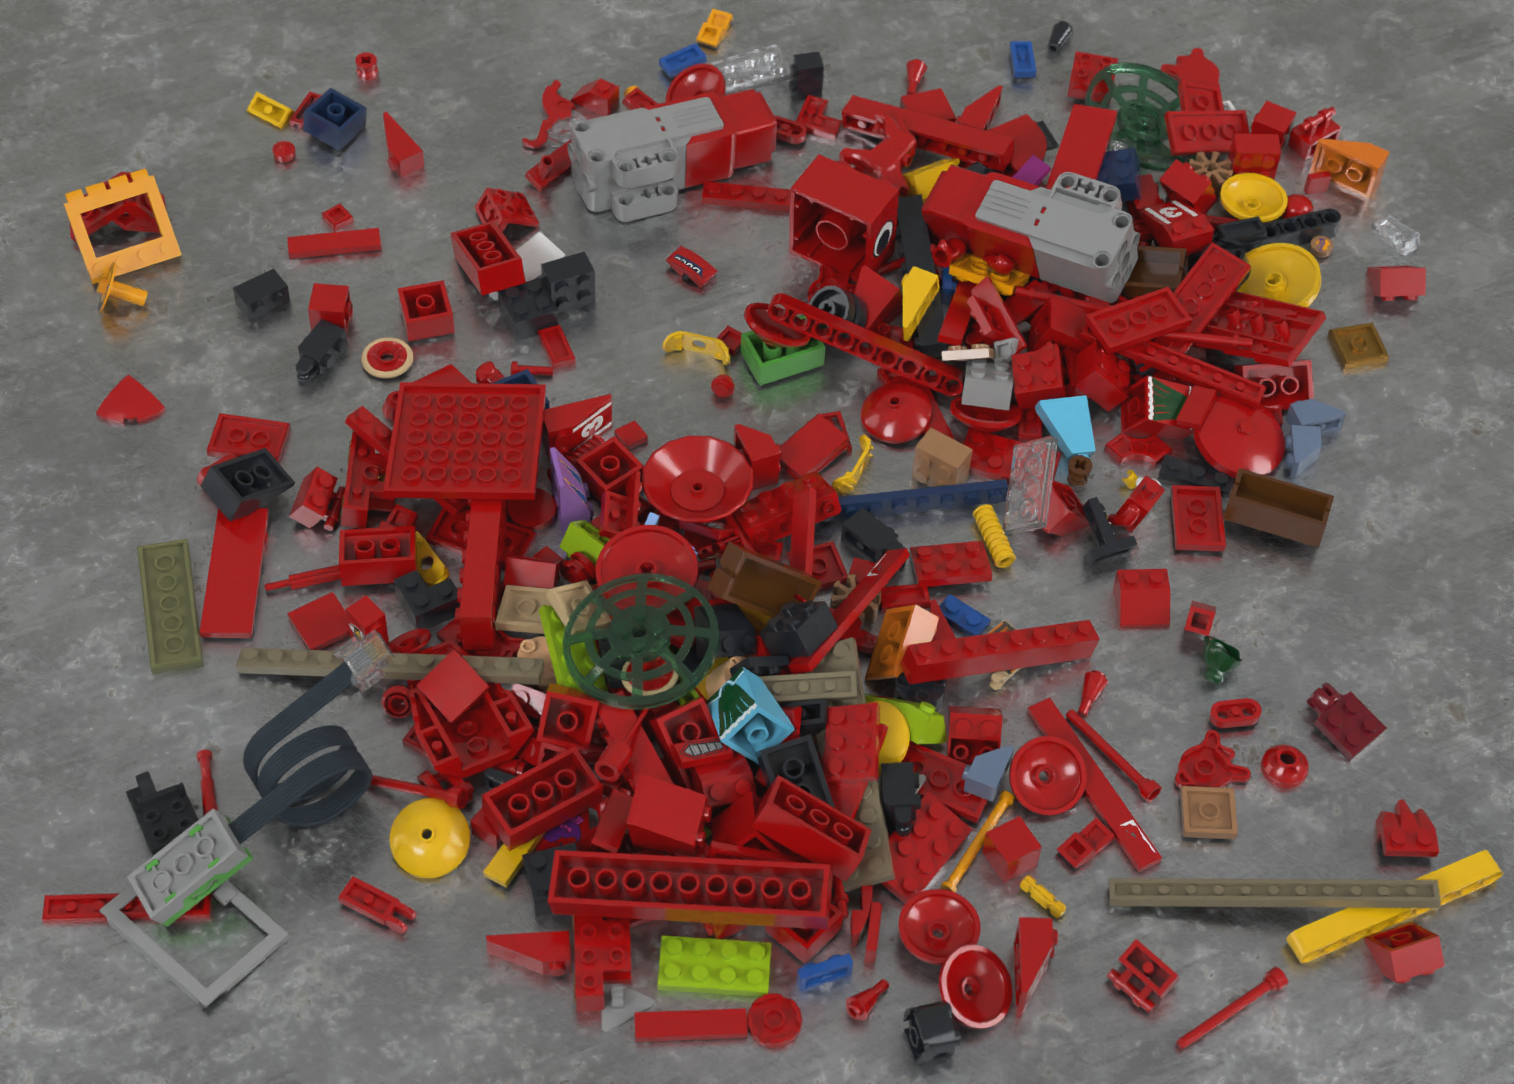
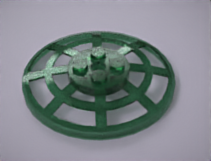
M1130 62L1112 64L1103 68L1095 75L1086 91L1085 106L1107 109L1109 101L1114 97L1121 107L1116 119L1120 131L1115 133L1112 131L1108 148L1112 151L1122 150L1120 147L1123 149L1131 148L1121 141V139L1128 138L1136 143V154L1140 167L1159 172H1166L1171 165L1149 163L1147 159L1162 160L1170 158L1173 161L1177 159L1181 163H1189L1190 159L1196 160L1197 155H1191L1187 160L1178 155L1171 156V150L1161 142L1164 136H1168L1164 114L1167 111H1176L1175 109L1180 107L1178 81L1151 66ZM1121 73L1140 75L1138 86L1123 85L1116 87L1111 75ZM1148 78L1167 87L1177 98L1169 103L1159 94L1147 89ZM1104 79L1109 92L1104 96L1101 105L1091 100V94L1096 85ZM1121 93H1137V99L1125 101ZM1146 96L1156 101L1162 108L1158 109L1155 105L1146 101ZM1145 146H1155L1162 154H1146Z
M642 573L627 575L599 586L577 605L565 627L563 655L568 672L574 682L583 692L599 700V702L621 709L639 710L655 708L683 697L706 677L718 653L720 641L718 621L708 600L690 584L675 577L662 574ZM648 581H659L673 584L686 591L675 597L663 590L647 588ZM637 582L636 589L620 592L607 600L600 596L602 593L617 586ZM636 595L634 606L621 610L613 604L623 598ZM646 595L658 596L668 600V602L657 609L646 605ZM696 597L706 610L710 629L694 627L691 613L684 603ZM590 602L596 605L598 608L590 617L586 631L571 635L574 622L582 610ZM678 608L684 617L686 626L670 625L666 615ZM604 611L613 617L608 628L594 630L598 618ZM638 630H643L646 632V634L643 637L633 636V634ZM671 636H685L683 645L676 655L667 649ZM694 637L710 639L705 657L697 669L691 673L682 661L689 653ZM608 638L611 650L601 659L595 651L593 640ZM585 642L587 653L595 665L586 677L576 667L570 651V645ZM659 656L666 662V664L656 669L643 672V663L652 661ZM619 657L626 662L632 663V672L621 671L609 665ZM672 670L683 679L681 683L666 691L643 696V681L661 677ZM602 673L615 679L631 681L632 697L611 694L597 688L593 684Z

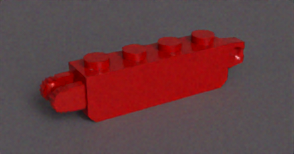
M1034 280L1030 284L1023 286L1029 289L1035 287V290L1051 294H1057L1059 291V285L1047 281L1039 283L1037 280ZM1017 295L1009 296L1004 301L1016 325L1025 321L1029 323L1046 303L1035 299L1029 301L1028 298ZM975 321L970 328L971 333L965 338L964 343L967 350L972 349L971 345L986 344L990 345L991 349H994V342L997 341L985 338L979 331L980 325L978 321Z

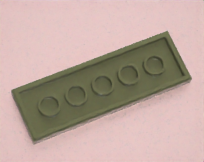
M188 539L137 546L152 674L204 666Z

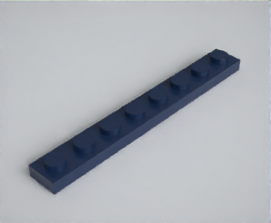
M1003 479L838 497L841 512L823 521L849 519L862 507L869 513L880 516L940 508L949 509L959 506H975L986 503L996 504L1006 501L1008 484L1007 480Z

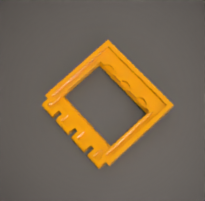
M146 168L131 172V183L128 182L126 175L107 180L110 187L109 190H106L104 182L85 187L87 197H84L81 189L65 193L67 203L63 204L92 284L98 283L101 277L106 278L113 262L116 263L114 276L116 277L182 255L154 175L149 177ZM146 193L162 237L96 258L80 213Z

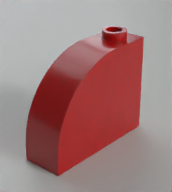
M1028 114L987 130L1014 138V156L1003 172L1006 176L1013 177L1032 155L1045 162L1047 150L1045 135L1036 121H1033Z

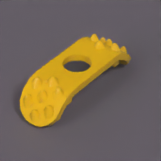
M677 331L668 335L662 345L663 350L667 353L685 349L715 356L714 359L721 360L724 365L730 364L729 347H726L725 343L717 338ZM693 341H702L706 346L698 347Z
M865 434L859 436V443L863 453L852 472L847 471L844 476L832 482L831 486L837 494H846L854 490L869 464L870 458H873L870 450L874 449V447L870 443L871 439Z
M416 531L418 573L429 587L449 579L450 572L423 536ZM432 557L433 565L429 569H422L421 563L423 559Z

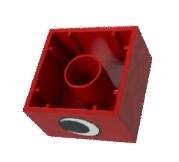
M818 154L790 188L789 252L819 266L828 264L835 273H847L850 276V280L858 282L861 268L864 265L877 273L895 253L899 189L884 178H873L854 170L845 161H834Z

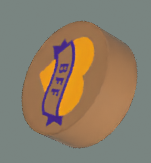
M1316 236L1311 240L1309 250L1314 256L1325 258L1331 254L1333 242L1325 236Z

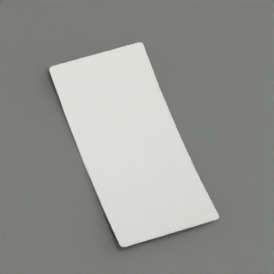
M538 232L516 250L522 258L526 282L534 280L541 275L542 263L565 256V253L541 232ZM498 291L489 293L494 300H498Z

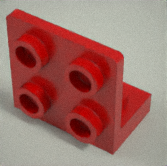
M486 188L474 207L483 224L494 221L501 232H503L508 223L532 227L539 225V221L530 207L526 196L521 192Z

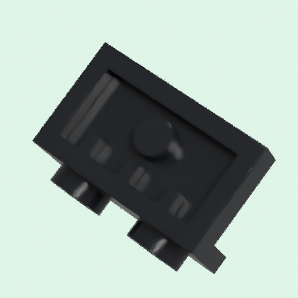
M787 655L754 656L745 658L729 670L731 677L741 667H744L758 677L781 675V671L788 667L790 662Z

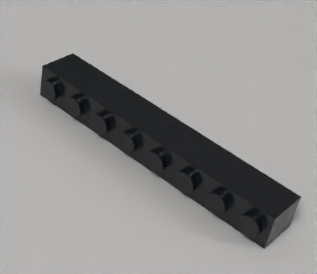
M922 195L898 199L896 240L901 239V244H898L899 258L904 257V262L901 263L902 276L906 273L909 274L913 266L936 274L934 260L930 251L931 244L928 227L922 216ZM939 291L914 331L917 332L918 336L914 337L915 350L933 358L942 357V351H948L949 344L938 341V335L944 322Z

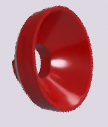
M1287 744L1270 747L1263 755L1260 764L1261 772L1265 779L1272 785L1284 789L1300 786L1307 778L1309 769L1308 760L1304 753L1298 748ZM1289 754L1294 758L1295 762L1293 764H1285L1280 759V756Z

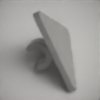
M604 984V1009L601 1010L602 1032L608 1033L635 1017L634 1012H645L654 1007L655 1000L622 984Z

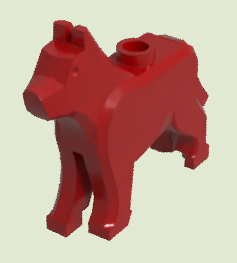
M880 108L875 114V119L878 121L873 128V132L883 134L884 140L872 150L845 147L839 153V160L858 167L868 176L888 180L894 187L899 189V197L901 195L907 197L909 195V187L903 178L901 169L903 167L907 168L911 164L917 148V140L907 129L901 117L895 121L885 110Z

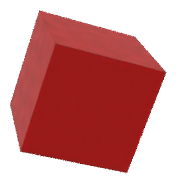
M1266 100L1252 121L1250 134H1278L1282 150L1290 137V131L1293 128L1297 112Z
M314 283L308 307L311 331L323 319L345 329L347 335L349 321L352 319L353 313L349 286Z
M1018 816L986 832L982 853L1004 884L1037 867L1042 846L1023 819Z

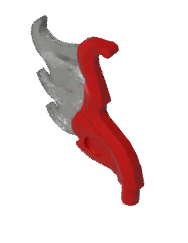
M554 80L550 86H546L543 92L542 106L548 118L542 121L538 137L535 140L523 138V146L533 149L543 146L558 149L570 140L572 122L576 119H585L580 112L575 111L576 106L573 102L557 94V90L561 87V83L558 80Z

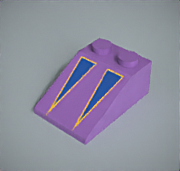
M555 447L550 448L552 495L557 505L556 512L561 532L567 531L570 522L585 519L590 523V517L594 516L592 502H587L586 497H589L587 482H582L580 473Z

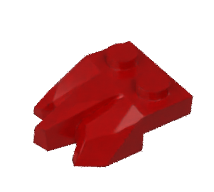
M1402 799L1396 803L1395 813L1381 811L1376 819L1378 838L1382 840L1384 856H1438L1439 847L1436 829L1423 809H1417L1415 813H1412L1405 800Z

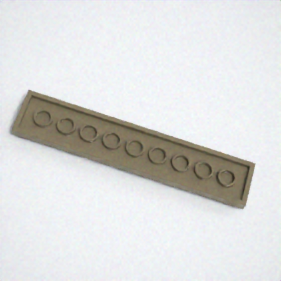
M853 637L837 641L813 671L807 672V674L856 671L857 699L828 701V707L866 704L856 641ZM826 725L817 733L820 757H822L825 750ZM879 779L878 781L868 782L854 820L870 828L872 831L862 861L847 882L842 880L845 892L859 889L861 886H871L895 879Z

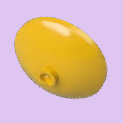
M1242 173L1234 175L1223 183L1220 191V200L1223 207L1240 220L1259 216L1262 223L1270 222L1279 218L1287 207L1288 198L1283 187L1273 179L1260 174Z
M877 700L866 703L877 702L879 704L880 723L886 724L889 728L879 753L878 776H880L881 763L902 762L909 747L910 729L907 719L897 707L888 702Z
M425 798L407 805L397 815L390 830L389 842L392 855L403 870L419 878L434 879L451 873L463 862L470 847L471 834L469 824L459 809L449 807L445 800ZM425 831H432V836L429 839L423 838Z

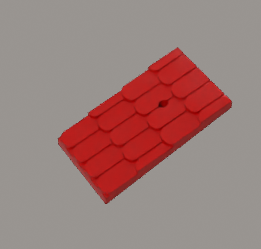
M1234 291L1202 333L1232 337L1235 334L1241 338L1253 339L1252 348L1238 347L1237 349H1232L1233 346L1195 342L1192 346L1222 350L1224 354L1253 358L1255 362L1290 368L1303 351V348L1306 347L1312 336H1314L1321 324L1326 320L1324 311Z

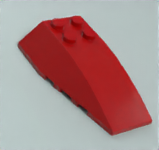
M452 639L414 653L448 655L455 649L461 656H470ZM407 680L408 688L410 689L409 696L416 737L436 771L466 778L486 770V768H491L511 760L534 731L514 694L508 689L505 690L500 683H487L491 688L452 724L416 686L421 680Z

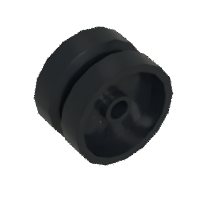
M826 286L818 290L809 302L814 307L863 328L865 327L867 321L866 304L861 297L837 286ZM818 324L822 329L829 328L826 324ZM847 333L840 334V336L843 338L850 337V335Z

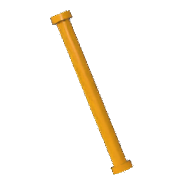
M1002 791L1000 793L998 803L948 880L943 881L940 889L952 892L957 891V884L984 844L986 832L995 827L1008 805H1012L1015 801V797L1010 792Z

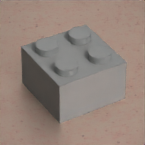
M982 359L967 360L961 404L1009 410L1013 387L1012 366L1004 362H997L996 364L986 363Z

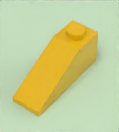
M959 158L941 159L902 174L909 187L908 196L922 195L924 204L940 173L943 170L947 171L951 164L958 166L960 163Z
M915 266L912 267L909 274L906 273L901 283L903 287V335L905 341H909L939 291V276Z

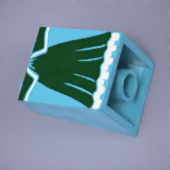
M741 667L706 701L721 742L757 764L759 763L756 752L780 744L795 730L762 679L744 667Z

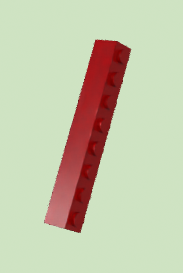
M852 95L841 111L843 128L884 139L883 134L873 132V128L878 121L875 119V114L881 108L895 121L899 117L902 118L907 129L916 138L918 149L951 158H959L961 161L972 164L979 161L985 167L1004 172L1014 156V138Z
M1083 620L908 645L900 666L908 683L916 684L1087 659L1091 657L1100 639L1091 621Z

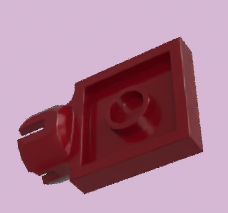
M1326 682L1321 685L1323 688H1317L1307 700V704L1318 715L1313 724L1351 761L1383 734L1387 727L1351 691L1348 694L1342 695L1331 684Z

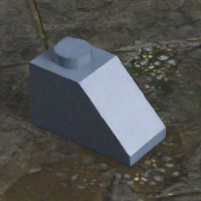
M1308 399L1290 404L1286 420L1290 427L1291 425L1320 426L1321 434L1341 430L1346 414L1335 407L1314 399Z
M1008 745L975 756L972 765L967 764L962 775V779L965 780L964 791L993 802L1012 761L1014 747Z

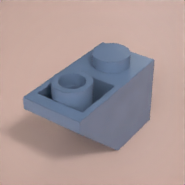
M1291 425L1289 434H1285V449H1288L1286 467L1290 468V477H1297L1317 461L1322 447L1320 426Z

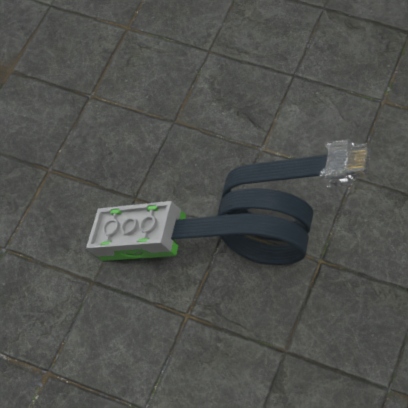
M371 631L361 640L354 636L337 649L333 654L344 662L262 726L250 739L244 751L243 765L262 799L234 821H231L229 817L217 810L212 809L127 876L150 919L168 927L253 860L249 850L241 844L272 819L276 818L278 821L294 827L319 825L345 812L366 792L372 781V771L362 755L357 751V747L347 731L336 725L317 727L295 737L279 748L265 762L259 776L258 768L264 756L277 743L353 684L362 692H365L385 676L382 669L396 658L377 631ZM340 746L338 750L326 753L310 761L282 783H278L287 771L308 756L325 748ZM349 770H354L352 775L327 797L309 805L289 807L292 803L302 802L320 795L336 784Z

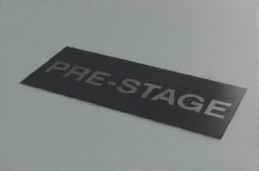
M1044 121L1036 122L1045 135L1047 150L1059 147Z

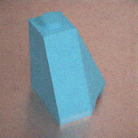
M1087 395L1040 400L1037 403L1035 410L1067 459L1077 455L1089 458L1094 454L1096 449Z

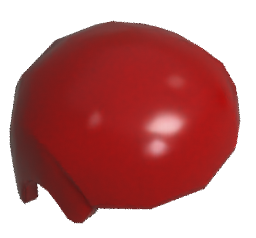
M1302 194L1288 195L1287 207L1282 217L1285 219L1313 212V204Z

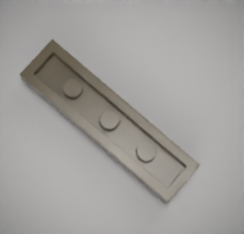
M856 671L759 676L777 703L827 698L828 701L857 699Z

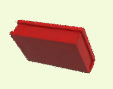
M818 413L783 444H780L782 457L779 462L780 466L795 480L809 472L817 471L819 473L849 447L847 443L849 437Z

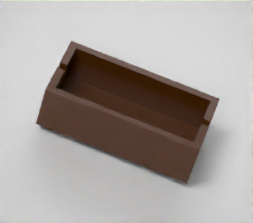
M1137 246L1138 260L1120 295L1126 299H1133L1136 295L1142 296L1165 287H1169L1174 292L1187 275L1188 257L1186 249Z
M1239 468L1223 519L1259 531L1275 534L1282 538L1319 547L1334 496Z
M729 542L719 562L722 564V568H716L707 588L724 600L773 618L781 611V607L791 601L801 603V601L794 597L795 593L807 601L814 600L822 582L805 571Z

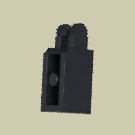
M321 319L298 346L300 359L296 364L297 380L300 383H309L316 374L322 376L327 369L333 366L335 359L340 353L345 352L348 346L345 329Z
M863 507L842 524L841 539L871 562L877 563L887 550L905 548L898 541L899 535L893 528L886 526L876 515L869 513Z
M913 762L881 763L882 800L885 819L889 822H895V831L898 836L910 835L912 831L911 821H916V810H921L920 793L915 794V789H919V772L914 773Z

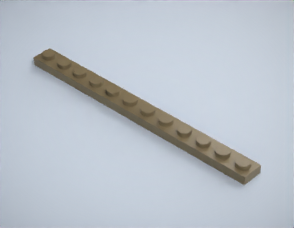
M242 648L235 667L237 673L327 676L356 652ZM387 653L382 657L383 660L361 678L422 680L447 655ZM462 656L486 683L540 685L544 670V661L541 658Z
M1109 878L1110 906L1440 908L1441 903L1437 880Z

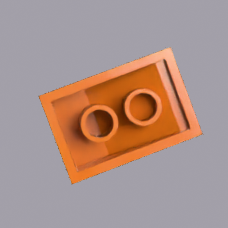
M1319 139L1309 173L1329 171L1332 176L1330 182L1370 199L1381 182L1390 152L1371 143Z
M917 605L887 609L864 679L872 681L898 677L903 672L900 663L908 645L931 642L937 632L939 617Z

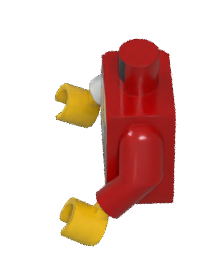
M1128 470L1126 473L1129 477L1121 478V480L1129 489H1134V491L1117 513L1110 514L1109 516L1106 514V519L1109 525L1122 526L1132 533L1165 490L1157 479L1148 476L1138 478L1133 470Z

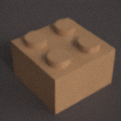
M930 428L915 447L912 477L931 487L965 484L969 476L973 449Z

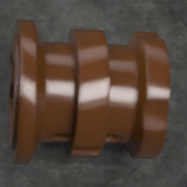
M1082 455L1074 456L1068 463L1067 481L1071 486L1081 488L1087 485L1093 466L1089 458Z

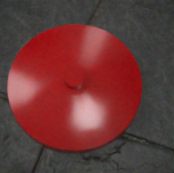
M1219 394L1200 430L1193 429L1196 445L1203 457L1215 469L1235 479L1239 468L1265 476L1269 475L1280 464L1285 453V438L1282 428L1273 414L1262 404H1259L1257 409Z
M658 525L635 526L616 534L602 548L596 563L597 585L604 600L619 613L633 618L653 619L676 611L689 600L698 582V561L690 543L676 531Z

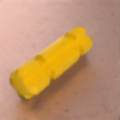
M1031 875L1023 878L1020 882V888L1026 893L1030 892V896L1046 910L1050 909L1049 913L1055 918L1059 919L1066 912V905L1060 900L1056 901V897L1041 884L1037 885V880Z

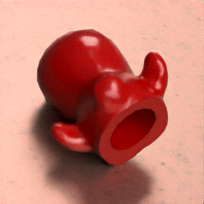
M950 238L948 240L941 239L937 246L931 244L930 251L935 265L947 268L951 263L962 258L966 254L965 243L959 238Z

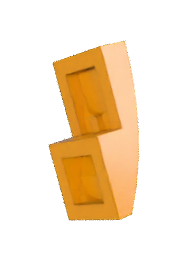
M712 9L707 22H703L696 42L717 47L733 20L732 14Z

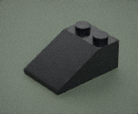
M266 448L211 466L200 486L231 522L251 514L293 487L295 482Z
M811 734L755 753L768 789L777 775L835 808Z

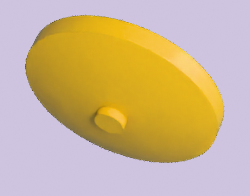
M1272 243L1257 247L1246 253L1251 265V273L1247 281L1240 286L1239 292L1303 307H1308L1316 299L1322 283L1321 271L1315 257L1306 249L1288 243Z

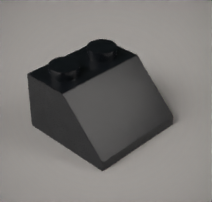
M737 604L694 606L697 658L757 655L755 628Z

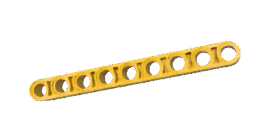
M1483 850L1414 880H1437L1441 906L1494 883L1503 875V871L1489 851ZM1346 908L1294 930L1287 936L1286 941L1299 962L1303 964L1434 908Z

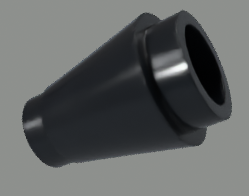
M1059 21L1053 26L1047 45L1049 51L1058 53L1072 37L1073 27L1068 22Z

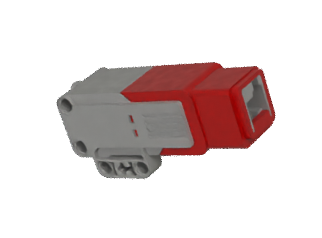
M754 89L718 96L711 92L590 120L576 119L571 124V143H568L567 146L571 160L572 179L586 207L590 211L600 212L612 209L619 221L629 222L671 212L677 208L679 189L704 184V181L713 182L729 178L736 169L771 161L772 153L775 152L777 121L761 92H755Z
M951 164L947 171L943 170L940 173L922 207L924 222L927 223L928 232L932 233L934 237L944 240L959 238L965 243L966 248L970 249L971 253L979 258H983V256L989 257L990 254L997 256L1004 254L1015 263L1013 270L1109 303H1113L1118 299L1138 260L1137 245L1140 233L1134 231L1131 215L1121 210L1120 190L1113 185L1072 172L1062 173L1050 190L997 172L983 175Z

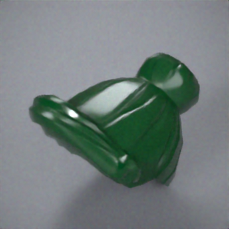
M1205 636L1204 659L1207 668L1204 672V678L1213 684H1220L1223 682L1224 674L1232 672L1241 664L1240 652L1237 648L1224 643L1218 638Z

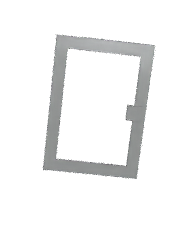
M226 880L216 888L217 890L213 893V896L224 906L229 902L233 903L266 932L268 936L206 988L120 911L137 897L132 885H129L99 910L107 918L108 924L194 1002L199 1006L203 1004L205 1007L225 990L228 992L289 939V934Z

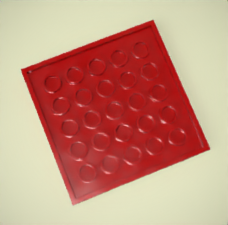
M400 382L383 488L384 497L535 500L546 400V384Z

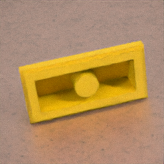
M259 92L255 93L246 110L281 129L290 122L289 120L295 113L291 108Z

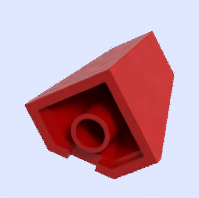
M864 265L861 268L854 294L861 297L866 304L867 321L864 328L875 332L880 324H890L903 313V294L898 287Z

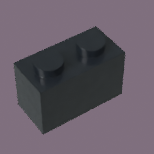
M820 52L794 55L793 64H790L792 80H789L790 93H794L796 101H805L808 95L822 98L824 65Z
M274 268L233 287L235 303L249 321L290 302L288 285Z

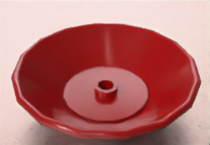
M685 436L668 441L651 454L642 469V489L649 503L664 516L684 523H709L728 517L745 504L753 490V469L745 454L729 442L712 436Z

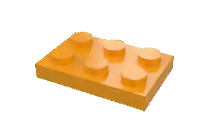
M967 253L950 265L948 273L956 276V279L960 281H971L976 284L985 277H989L998 293L1005 296L1013 295L1016 292L1017 286L1023 287L1030 279L1028 274L1012 270L1008 275H1000L990 268L982 258Z

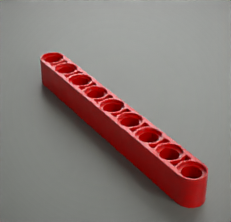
M777 293L771 298L767 312L770 319L947 396L955 397L963 391L964 373L956 367L787 294ZM774 305H782L785 309L778 310ZM803 314L806 316V319H799L796 315ZM818 324H826L829 328L822 329ZM847 333L850 335V337L843 338L840 336V334ZM868 342L872 346L867 348L862 346L861 343ZM891 352L894 356L887 357L883 353ZM912 361L915 363V365L908 366L905 364V362ZM932 370L937 374L932 376L927 374V371ZM956 380L958 384L952 385L948 381Z

